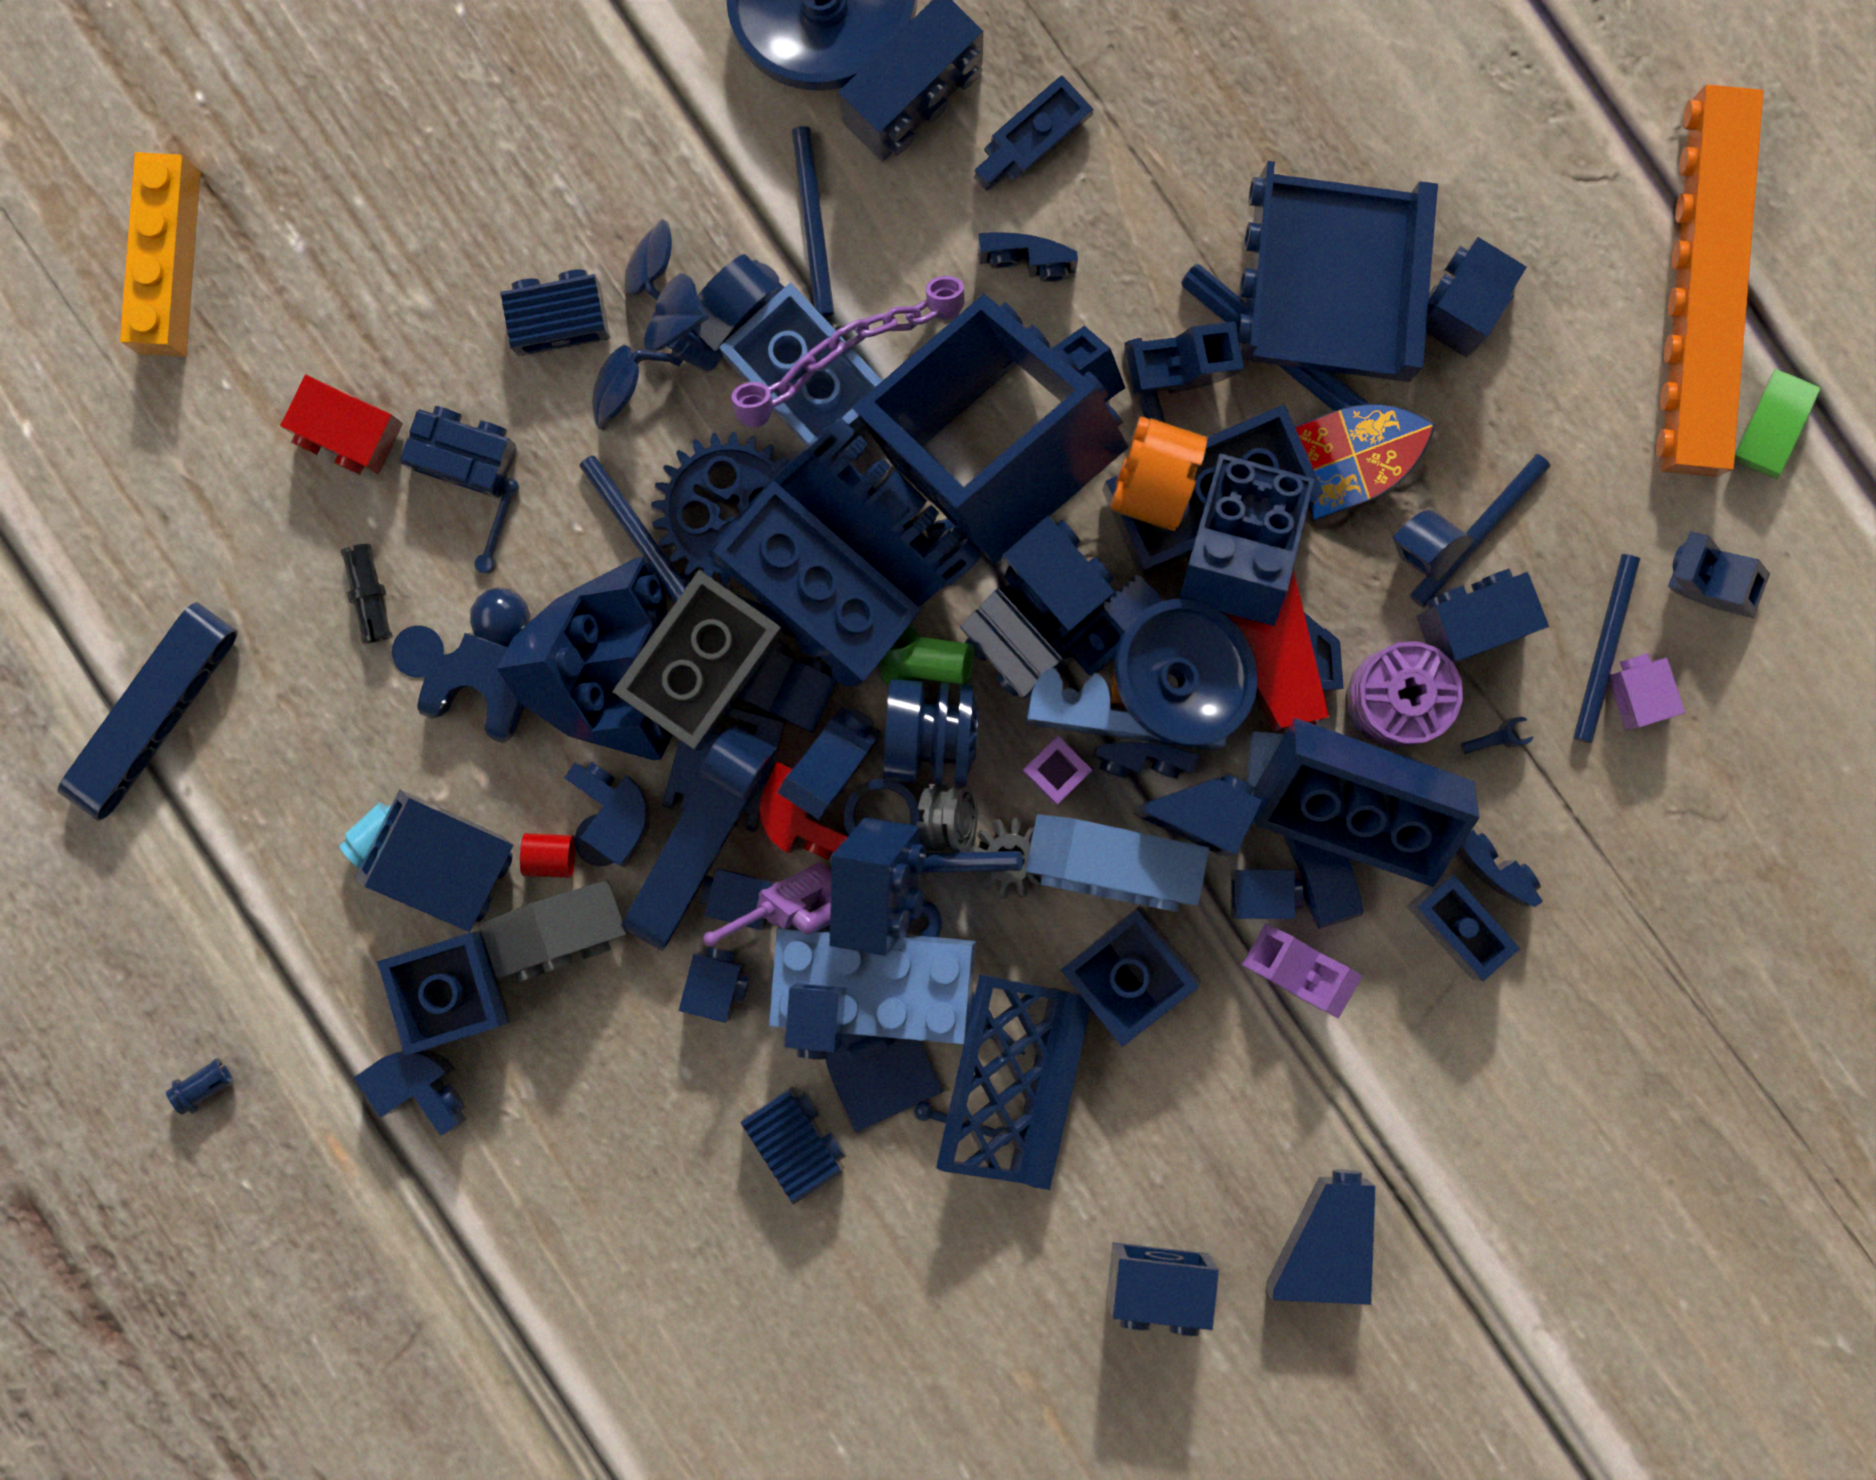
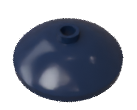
M1173 599L1157 603L1141 612L1129 623L1121 635L1116 649L1114 672L1120 697L1135 721L1147 732L1162 741L1186 747H1198L1217 742L1235 731L1246 719L1252 708L1257 690V669L1250 645L1234 622L1222 612L1207 604L1187 599ZM1168 674L1173 675L1177 679L1178 688H1174L1169 684Z

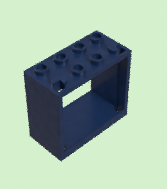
M983 294L857 402L852 409L890 464L988 559L996 564L1005 552L1047 516L1050 517L1126 451L1129 446L1118 428L1123 423L1122 419L1109 404L1103 401L1108 394L1099 380L1090 372L1082 376L1078 372L1079 369L1075 362L1063 349L1059 348L1055 352L1052 351L1045 336L1034 325L1026 329L1019 315L1009 304L1004 302L999 306L986 294ZM1018 364L1059 399L1061 403L968 484L963 486L922 446Z

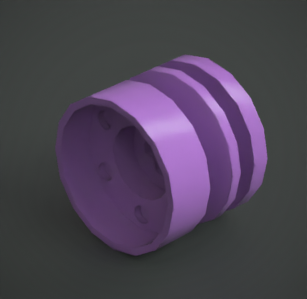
M1419 641L1398 642L1365 658L1353 671L1346 690L1347 711L1356 729L1372 742L1389 748L1409 747L1425 743L1442 735L1456 720L1463 701L1462 680L1453 661L1438 648ZM1405 685L1407 688H1416L1418 696L1411 699V703L1409 699L1400 700L1398 691L1405 688Z

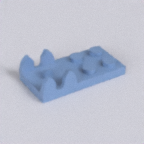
M1049 668L1039 676L1029 698L1025 725L1174 745L1162 741L1147 732L1135 721L1130 713L1110 710L1108 686L1105 680L1096 673L1092 675L1077 693L1076 690L1071 688L1062 691L1063 683L1056 668ZM1226 737L1208 745L1189 748L1215 751L1225 747Z

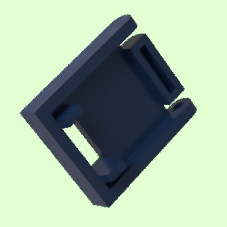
M731 706L725 716L758 725L755 736L777 748L768 765L769 779L775 765L786 721ZM713 732L700 751L694 750L679 739L663 799V807L673 809L679 792L685 794L681 806V812H684L702 780L701 777L697 776L714 743L722 734ZM765 786L757 794L750 797L743 810L749 812L745 830L752 832L757 830L760 820V802ZM739 819L737 820L734 827L738 826Z

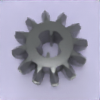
M1013 818L1011 834H1005L1002 821L996 819L993 821V827L998 838L993 840L986 831L981 829L977 836L989 845L987 851L978 847H971L969 852H998L1002 846L1008 850L1017 846L1023 853V865L1021 871H991V875L983 882L981 888L984 891H988L997 879L1001 880L999 898L1006 899L1009 894V883L1015 882L1017 894L1020 898L1027 896V889L1022 879L1027 877L1037 887L1041 886L1042 880L1036 874L1026 872L1031 846L1029 841L1032 839L1034 825L1021 837L1018 835L1021 827L1020 818ZM971 872V873H972V875H979V874H981V873H983V872Z

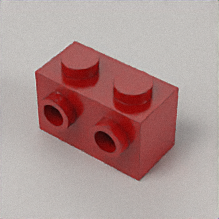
M306 374L280 424L282 428L294 435L290 443L315 455H318L321 448L337 455L334 461L336 465L357 475H361L364 468L379 475L403 425L392 414Z

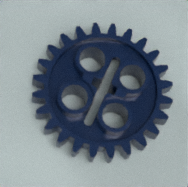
M736 432L731 433L728 445H721L716 433H712L711 447L707 449L697 439L693 440L695 454L691 457L678 450L676 455L681 466L678 469L669 465H664L663 467L664 472L671 479L670 483H655V489L665 496V500L651 502L652 509L664 513L665 516L652 522L655 530H668V534L659 541L661 548L671 546L677 548L670 557L671 563L676 564L686 559L688 561L685 569L687 577L693 575L698 569L703 570V573L712 579L714 575H720L722 586L728 589L731 575L708 556V551L736 517L730 516L726 521L721 520L722 514L719 506L695 494L693 488L701 486L714 498L727 506L733 500L738 502V513L740 514L749 504L751 498L758 494L789 463L787 457L781 458L776 462L771 460L774 451L772 444L765 447L761 453L756 451V436L752 435L745 447L739 446ZM718 467H728L735 472L737 478L731 487L718 489L709 481L711 472ZM701 506L709 512L710 519L704 527L692 529L684 524V513L690 507Z

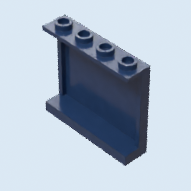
M1267 161L1260 176L1252 178L1249 189L1248 205L1255 207L1254 223L1249 222L1246 228L1244 251L1251 252L1250 268H1244L1240 282V297L1247 298L1245 314L1239 315L1236 325L1238 340L1242 344V359L1251 362L1411 382L1423 368L1438 184L1419 181L1412 192L1274 174L1275 161Z

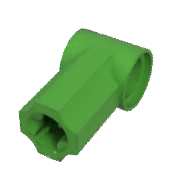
M910 624L878 663L881 679L888 685H890V680L918 681L919 678L968 685L975 658L974 646L968 643L919 637L917 629Z

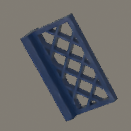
M982 974L979 975L936 1169L949 1173L1023 1183L1033 1188L1050 1190L1091 1009L1080 994L1052 987L1047 988ZM993 988L1003 989L1012 1005L995 1019L989 1010ZM1017 992H1018V993H1023V994H1026V995H1024V996L1020 999L1019 996H1018V994H1017ZM1040 997L1048 998L1044 1019L1034 1026L1026 1008ZM1018 1016L1026 1034L1009 1047L1000 1029ZM992 1036L1001 1054L983 1067L978 1058L980 1045ZM1032 1044L1036 1051L1034 1064L1029 1071L1023 1074L1015 1057ZM1007 1064L1015 1082L998 1095L989 1077ZM981 1085L990 1102L972 1116L967 1107L969 1093ZM1022 1092L1025 1098L1023 1113L1012 1122L1004 1105ZM996 1112L1005 1129L987 1143L978 1126ZM970 1133L979 1150L965 1162L954 1161L958 1142ZM1011 1140L1015 1148L1010 1169L1000 1168L993 1154ZM984 1161H986V1163H987L988 1166H984V1165H980V1164L983 1163Z

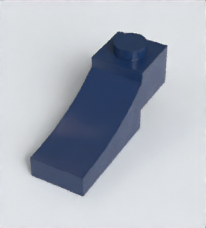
M841 707L829 720L810 749L786 776L777 793L819 820L841 795L852 776L863 765L883 732L874 727V722L866 714L855 709L847 710Z

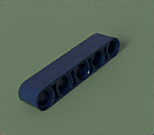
M198 602L188 606L174 622L66 772L58 786V793L97 821L108 817L122 801L235 643L238 631Z

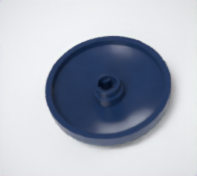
M727 0V11L732 30L740 48L756 68L784 85L797 89L824 91L843 88L915 17L918 0Z

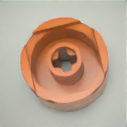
M1140 416L1131 439L1128 457H1124L1115 484L1117 486L1109 509L1117 511L1119 514L1175 531L1182 520L1196 482L1194 481L1197 471V465L1195 464L1201 465L1208 438L1152 418L1147 419Z

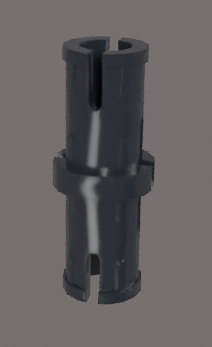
M371 544L353 545L354 550H351L350 547L341 549L340 552L341 556H343L351 589L347 592V598L349 603H354L362 635V643L370 644L380 642L379 638L383 640L392 638L393 634L390 631L382 598L387 593L385 585L379 584Z

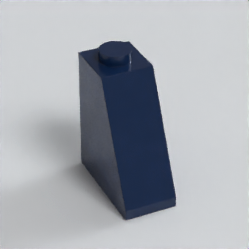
M1337 1169L1332 1170V1177H1318L1267 1280L1266 1292L1272 1300L1371 1305L1376 1186L1369 1180L1362 1179V1172Z

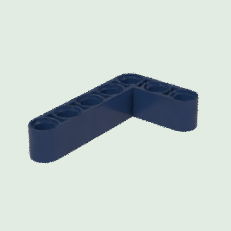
M735 724L717 739L697 776L702 778L700 784L621 924L625 931L660 951L665 949L766 771L777 748Z

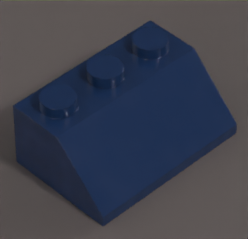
M1227 774L1226 777L1221 776L1220 779L1215 778L1137 805L1133 815L1196 845L1209 847V851L1219 856L1237 855L1262 800L1251 795L1254 786Z

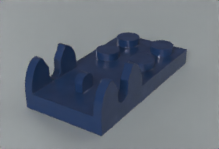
M774 480L708 555L798 633L796 637L797 645L804 654L814 657L823 655L829 659L834 665L831 669L834 679L846 686L854 687L864 682L922 610Z

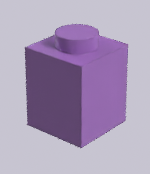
M1057 736L1022 770V773L1056 806L1092 769Z

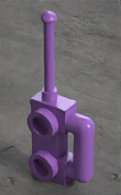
M819 861L781 882H776L772 887L766 890L763 889L758 895L759 900L756 910L713 933L707 932L704 936V943L710 947L715 946L717 941L760 918H766L770 923L783 929L794 925L806 935H811L830 924L831 870ZM806 908H811V909H816V910H814V911H812L811 913H809V912L806 910Z

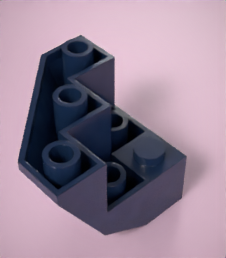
M644 557L634 558L556 598L513 637L496 668L521 705L568 737L650 760H661L673 736L669 731L613 693L615 687L667 616L665 592L660 580L654 575Z

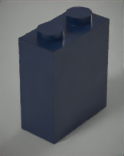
M399 789L355 877L368 889L470 932L475 921L480 922L489 909L491 903L489 893L496 879L503 878L512 863L513 853L510 851L513 844L498 833Z

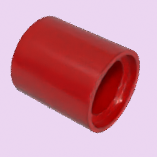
M524 833L520 847L521 875L572 878L576 854L574 835Z

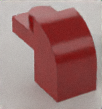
M776 762L760 802V816L765 832L779 848L787 853H792L798 838L801 837L806 839L803 849L829 860L832 852L839 848L847 836L808 819V812L777 793L792 769Z

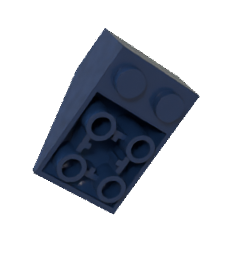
M1219 454L1179 599L1202 602L1220 612L1275 626L1288 590L1315 479Z

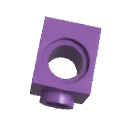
M1648 653L1621 661L1622 671L1611 674L1609 677L1610 686L1625 730L1642 727L1685 713L1667 658L1651 662Z

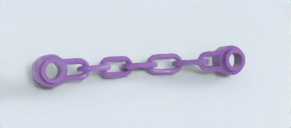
M952 276L934 278L926 285V300L915 306L894 307L888 310L887 313L877 314L866 319H857L838 329L831 338L822 341L806 353L783 377L781 382L774 383L769 387L759 382H749L738 386L731 395L735 417L747 427L762 426L768 422L773 408L798 393L815 371L823 369L844 351L862 342L866 337L877 336L888 331H909L917 325L925 324L936 317L943 320L957 317L965 305L962 281ZM928 307L931 312L921 317L920 311ZM906 314V319L909 323L898 324L894 315ZM883 321V326L869 330V325ZM855 330L858 334L856 337L845 343L839 339L846 333ZM829 346L833 352L817 363L813 357ZM802 367L807 370L795 385L789 383ZM779 390L781 396L772 400L771 394Z

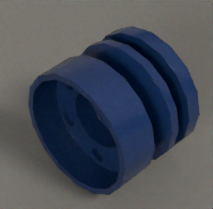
M890 680L884 750L885 781L916 782L921 763L925 761L932 762L935 784L943 783L944 763H955L954 785L967 786L969 772L974 760H976L979 717L973 695V685L961 684L960 706L948 705L949 683H941L936 704H926L922 682Z

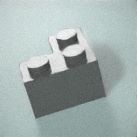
M609 880L532 902L479 924L496 978L499 979L516 973L518 982L573 963L570 955L572 953L581 951L584 960L610 951L611 948L608 941L627 935L625 928L621 925L622 919Z

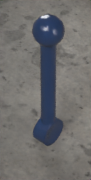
M507 478L502 482L501 491L503 495L484 553L475 560V568L483 574L491 573L495 568V561L492 556L511 498L519 491V483L513 478Z
M927 1102L919 1103L914 1109L915 1117L920 1121L933 1119L946 1123L948 1114L933 1110L932 1106ZM982 1124L978 1126L982 1135L994 1138L1005 1129L1004 1126L996 1128Z

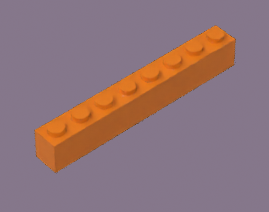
M1706 84L1692 100H1688L1684 109L1683 128L1689 130L1688 145L1684 147L1679 162L1680 176H1685L1684 194H1680L1675 210V220L1677 223H1681L1680 240L1676 241L1671 258L1672 269L1677 270L1676 287L1672 288L1668 299V315L1673 317L1672 335L1670 334L1667 337L1664 347V362L1670 364L1668 382L1664 383L1660 395V408L1662 411H1666L1665 428L1660 430L1656 443V455L1658 458H1662L1661 472L1719 477L1734 469L1763 89Z

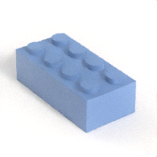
M794 925L786 929L779 927L776 932L769 1026L786 1028L789 987L794 984L846 987L842 1033L964 1044L971 1014L977 941L905 935L902 940L898 939L887 956L829 946L830 928H822L811 935H806Z

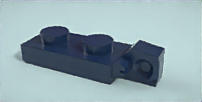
M1063 75L1059 76L992 135L991 142L984 148L989 157L975 168L976 174L974 179L987 192L1002 180L1005 175L1012 182L1019 178L1020 175L1024 176L1093 115L1094 109Z

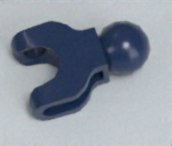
M497 587L486 590L476 598L470 609V625L473 633H464L460 646L454 652L437 658L429 665L426 671L417 704L418 711L422 716L431 719L443 716L449 711L451 703L459 690L472 686L483 694L488 704L487 719L484 727L486 734L492 740L503 744L513 737L525 707L519 703L496 668L513 637L530 622L528 605L520 594L508 588Z

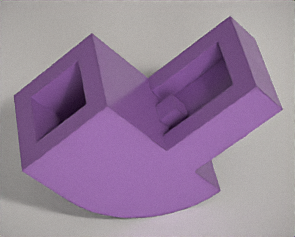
M1267 923L1264 924L1242 963L1243 966L1338 1019L1362 978L1361 974L1319 953L1295 937Z

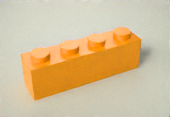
M134 152L120 342L142 355L187 357L201 171L180 154Z

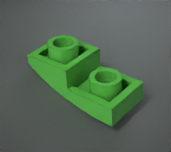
M1775 369L1767 382L1752 418L1746 426L1735 451L1734 461L1778 479L1821 387Z

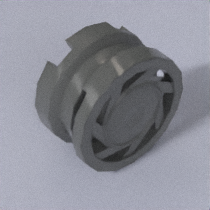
M930 784V788L924 789L918 806V810L924 811L923 822H917V826H920L921 845H924L925 849L930 851H942L945 847H951L954 852H967L973 844L977 829L978 810L974 791L970 786L954 785L949 790L946 785Z

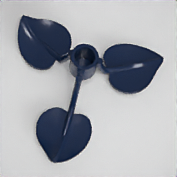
M661 219L643 237L627 264L625 272L627 291L637 296L646 288L647 293L657 302L655 312L644 336V345L648 351L636 350L632 353L629 346L621 345L607 358L599 371L594 385L592 405L595 423L598 429L603 431L604 425L613 419L632 397L639 377L638 364L641 361L669 362L678 367L683 361H686L709 372L717 366L722 357L721 350L715 352L693 331L694 328L709 319L699 301L693 279L681 273L675 276L664 287L662 292L657 289L656 279L666 270L672 249L670 227L664 219ZM666 347L672 349L671 353H663L660 351L665 349Z

